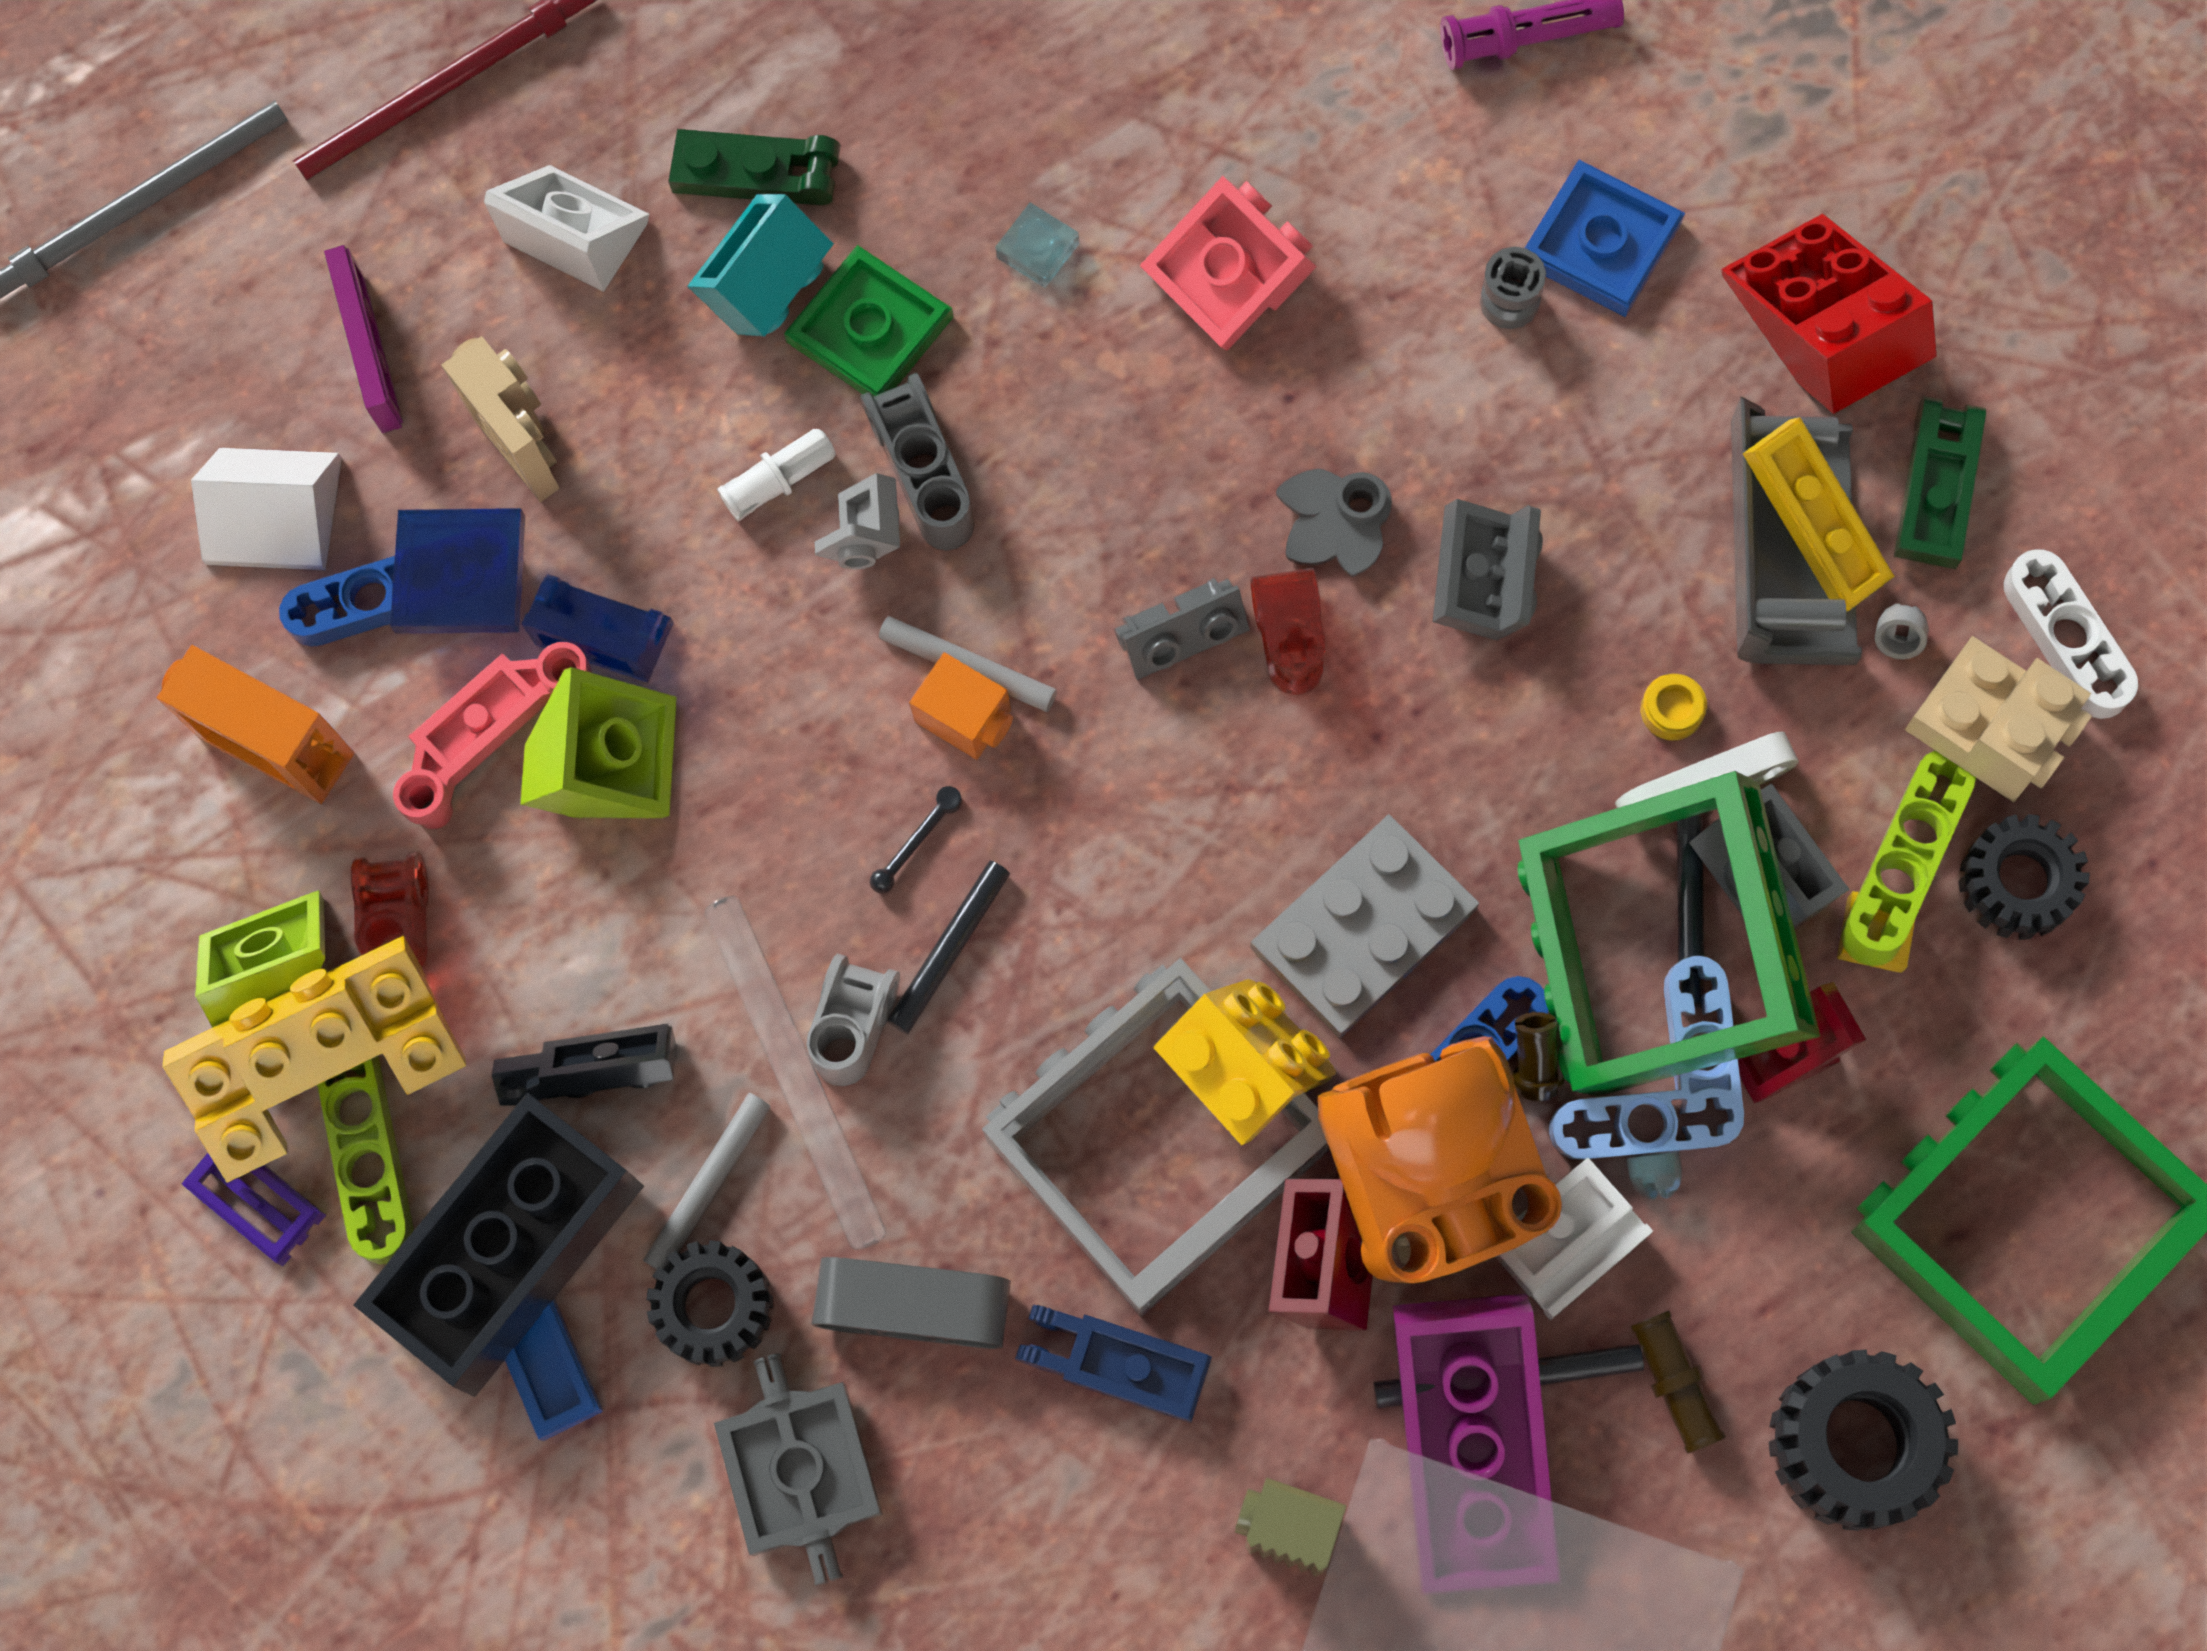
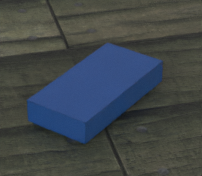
M554 1298L505 1359L538 1440L545 1441L604 1412Z

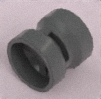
M1509 247L1501 249L1492 255L1486 264L1480 297L1482 313L1489 322L1500 328L1515 329L1525 326L1534 319L1539 310L1546 278L1544 263L1537 254L1526 248Z

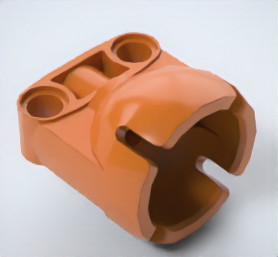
M1484 1036L1451 1044L1442 1050L1440 1055L1442 1060L1437 1062L1428 1053H1421L1338 1084L1331 1091L1318 1096V1119L1362 1238V1262L1368 1272L1377 1279L1413 1284L1456 1273L1513 1250L1554 1227L1560 1217L1562 1208L1560 1192L1556 1185L1546 1176L1518 1097L1506 1056L1492 1037ZM1518 1188L1524 1190L1529 1204L1527 1213L1522 1220L1516 1217L1512 1207L1513 1195ZM1403 1234L1410 1244L1411 1253L1407 1264L1400 1269L1393 1261L1392 1246L1396 1238Z

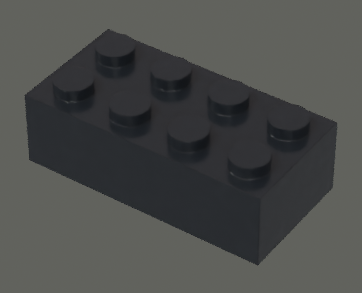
M526 1093L353 1306L452 1387L476 1397L505 1361L506 1356L518 1345L542 1315L543 1310L571 1279L644 1188V1185L529 1093Z

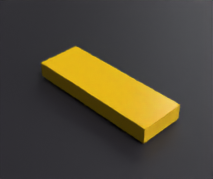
M1801 417L1788 420L1743 453L1744 458L1829 599H1844L1847 612L1895 577Z

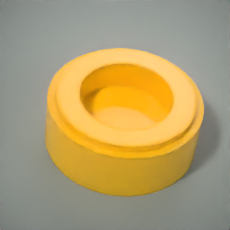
M1666 674L1658 677L1648 686L1641 701L1640 713L1645 726L1654 735L1666 740H1681L1692 735L1701 725L1707 710V699L1701 686L1692 678L1682 674Z

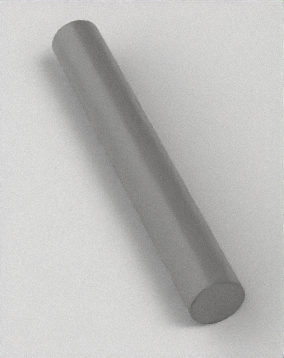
M888 616L881 626L879 632V639L934 663L945 652L1007 689L1009 696L1045 712H1048L1054 703L1057 689L891 616Z
M748 1093L643 1259L644 1262L655 1269L659 1266L664 1270L670 1263L666 1257L675 1250L680 1252L771 1106L768 1103Z

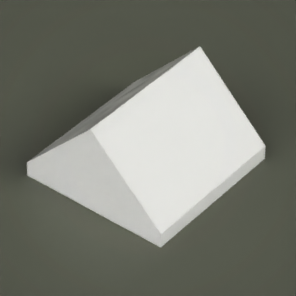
M551 165L487 190L484 203L504 243L603 292L643 232L650 215Z
M219 448L191 479L202 561L206 565L326 570L342 460L339 453Z

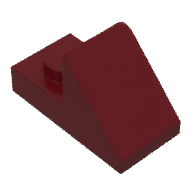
M1834 982L1820 985L1810 991L1820 1037L1738 1059L1740 1079L1754 1104L1762 1102L1840 1062L1839 1056L1867 1040Z

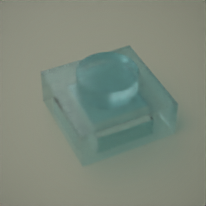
M1030 202L995 246L996 256L1002 262L1046 288L1080 244L1079 232Z

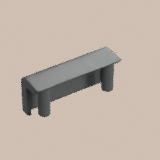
M1741 396L1731 420L1737 656L1743 661L1758 664L1857 665L1861 659L1862 647L1857 645L1856 606L1846 612L1844 599H1829L1743 456L1745 451L1785 422L1801 417L1852 504L1849 438L1853 432L1852 424H1839L1838 417L1765 416V410L1761 406Z

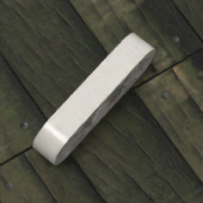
M2031 550L2023 553L2014 562L2004 579V592L2008 601L2051 667L2092 693L2082 709L2090 713L2094 718L2105 719L2116 716L2136 695L2138 678L2135 670L2065 563L2057 555L2046 550ZM2030 572L2033 577L2045 575L2049 583L2043 590L2038 586L2028 589L2023 581ZM2059 599L2065 602L2053 608L2047 616L2042 615L2041 612L2048 602L2051 606L2055 605ZM2069 619L2079 623L2086 632V644L2080 648H2068L2059 643L2053 630L2055 622ZM2093 651L2099 654V657L2092 665L2088 661L2081 669L2076 667L2077 664L2085 661ZM2098 678L2102 682L2113 679L2118 688L2111 695L2107 691L2096 694L2091 686Z
M1775 732L1642 784L1622 795L1615 804L1617 808L1732 771H1737L1750 777L1761 785L1790 771L1799 763V760L1785 732Z

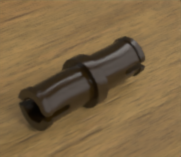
M1668 1310L1630 1327L1632 1332L1636 1334L1656 1383L1650 1385L1655 1398L1663 1397L1683 1440L1684 1449L1688 1454L1726 1438V1435L1718 1424L1700 1380L1706 1378L1701 1365L1693 1366L1672 1321V1314Z

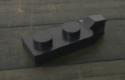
M667 1023L547 1041L543 1043L541 1053L496 1059L493 1063L492 1080L500 1106H516L526 1093H529L538 1101H542L543 1098L549 1099L562 1096L581 1098L595 1091L629 1086L632 1088H647L662 1081L673 1080L676 1054L673 1028Z

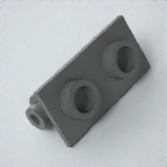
M1212 578L1206 584L1174 597L1179 611L1171 615L1164 604L1160 603L1131 617H1124V625L1115 628L1114 632L1122 650L1128 653L1136 680L1159 670L1169 668L1177 662L1250 631L1238 586L1233 587L1229 579L1218 583L1215 578Z

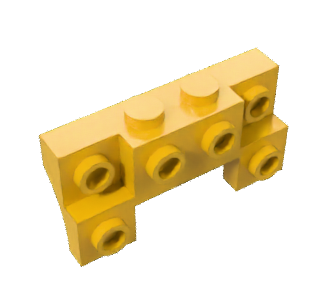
M403 935L329 972H326L325 969L311 971L297 979L291 985L290 991L267 1002L264 998H257L241 1005L230 1015L229 1020L165 1050L162 1067L195 1119V1133L228 1183L287 1154V1142L268 1110L269 1108L382 1053L407 1095L466 1067V1058L434 997L420 963Z

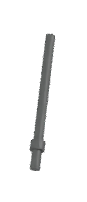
M274 100L33 250L27 245L8 257L11 263L0 269V299L25 283L29 288L50 276L47 270L286 123L288 119Z

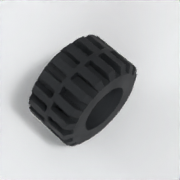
M1867 1349L1851 1350L1841 1356L1836 1354L1797 1376V1380L1786 1387L1778 1400L1782 1402L1779 1410L1772 1413L1769 1427L1775 1429V1439L1768 1442L1770 1457L1778 1456L1781 1469L1775 1471V1474L1781 1485L1789 1483L1795 1492L1791 1499L1801 1509L1810 1507L1816 1512L1814 1518L1827 1525L1838 1523L1842 1525V1529L1859 1531L1869 1528L1874 1530L1907 1521L1918 1516L1917 1512L1921 1509L1931 1507L1940 1497V1494L1937 1492L1938 1488L1948 1484L1955 1469L1947 1465L1949 1457L1958 1455L1959 1440L1950 1439L1947 1427L1956 1424L1952 1409L1942 1412L1937 1399L1944 1394L1938 1385L1934 1382L1926 1386L1919 1379L1923 1370L1912 1362L1904 1366L1895 1363L1897 1355L1883 1351L1876 1355H1868ZM1850 1400L1869 1404L1881 1412L1890 1423L1896 1438L1897 1452L1894 1464L1884 1478L1873 1482L1861 1481L1847 1474L1833 1459L1828 1447L1826 1431L1829 1417L1833 1409L1839 1404Z

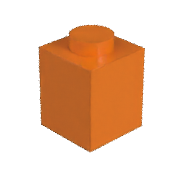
M943 652L909 701L915 723L976 760L979 759L987 745L995 748L1000 744L1013 721V716L1009 714L1011 712L1008 690Z

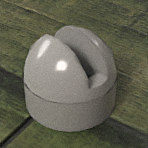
M1894 604L1885 609L1876 627L1875 643L1878 649L1885 655L1895 659H1910L1919 655L1927 644L1929 626L1926 615L1916 606ZM1897 625L1909 626L1908 637L1895 635Z

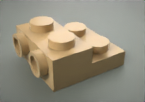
M482 336L465 341L454 351L452 357L441 366L472 419L541 503L560 489L549 469L557 461L541 440L544 438L542 435L544 429L534 412L535 409L541 406V402L526 383L528 377L507 349L496 354Z
M1972 636L1905 730L2012 802H2015L2030 782L2041 789L2057 769L2064 756L2053 749L2059 741L2070 747L2087 725L2092 715L2082 709L2092 693L2038 658L2034 660L2026 671Z

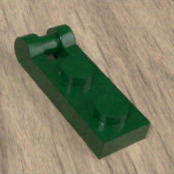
M677 129L668 182L672 193L748 200H753L757 194H786L795 204L827 205L833 200L835 181L830 177L831 168L838 165L841 145L834 138L824 135H813L807 139ZM794 166L808 167L807 173L800 177L793 176Z
M1922 397L1915 420V436L1894 557L1956 569L1962 561L1986 418V408L1966 404L1964 410L1943 406L1942 399ZM1938 431L1957 434L1958 442L1937 438Z

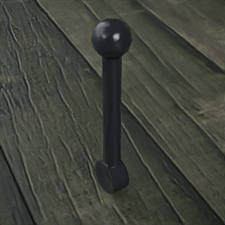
M952 786L942 787L936 795L937 805L887 866L884 869H877L872 873L869 883L875 892L881 894L890 891L894 886V876L942 817L946 813L951 814L959 810L962 799L957 788Z

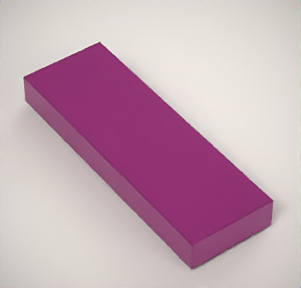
M344 245L325 250L326 262L365 408L381 433L402 428L401 423L404 422L363 271L349 248H346Z

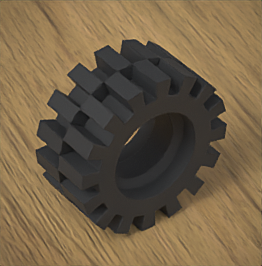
M2028 814L2022 821H2018L2017 815L2006 817L1999 825L1995 822L1970 847L1969 853L1962 860L1959 871L1965 872V875L1958 881L1960 892L1968 891L1969 898L1964 902V905L1969 913L1976 908L1981 912L1983 916L1977 922L1985 929L1991 923L1999 926L1996 934L1998 936L2008 938L2013 932L2019 933V940L2031 939L2036 933L2044 936L2052 932L2074 913L2073 911L2082 903L2086 895L2082 893V890L2089 884L2090 873L2081 872V868L2088 862L2085 851L2075 854L2072 847L2078 840L2071 832L2064 839L2060 837L2056 832L2061 824L2052 819L2045 826L2038 825L2040 815ZM2013 855H2025L2036 860L2043 867L2047 876V887L2044 894L2031 900L2020 899L2010 894L2000 879V867L2003 860Z
M709 1240V1245H701L698 1241L687 1244V1251L681 1254L676 1250L666 1257L670 1263L664 1270L658 1266L652 1276L657 1282L654 1289L648 1288L646 1300L651 1303V1311H647L649 1323L655 1327L657 1332L654 1334L662 1344L667 1346L671 1352L690 1363L699 1366L700 1364H708L710 1367L723 1366V1362L728 1360L735 1363L745 1358L742 1353L748 1348L756 1349L762 1342L758 1338L762 1330L768 1331L772 1319L768 1317L769 1308H774L773 1296L768 1290L770 1284L758 1265L743 1251L733 1245L728 1247L720 1241ZM707 1279H719L727 1282L735 1295L733 1314L726 1323L715 1329H701L694 1326L686 1313V1300L689 1292L696 1284Z

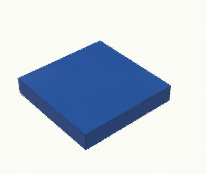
M1578 160L1525 248L1537 254L1544 263L1547 278L1626 318L1680 228L1685 212Z

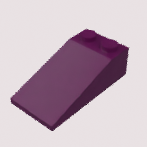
M1527 1293L1392 1305L1422 1593L1560 1582L1534 1314ZM1415 1384L1435 1385L1430 1390L1416 1394Z

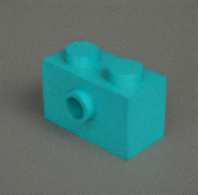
M757 194L687 287L736 334L765 337L766 334L775 331L785 321L789 314L788 305L798 291L812 283L821 273L824 266L822 259L834 243L786 194Z

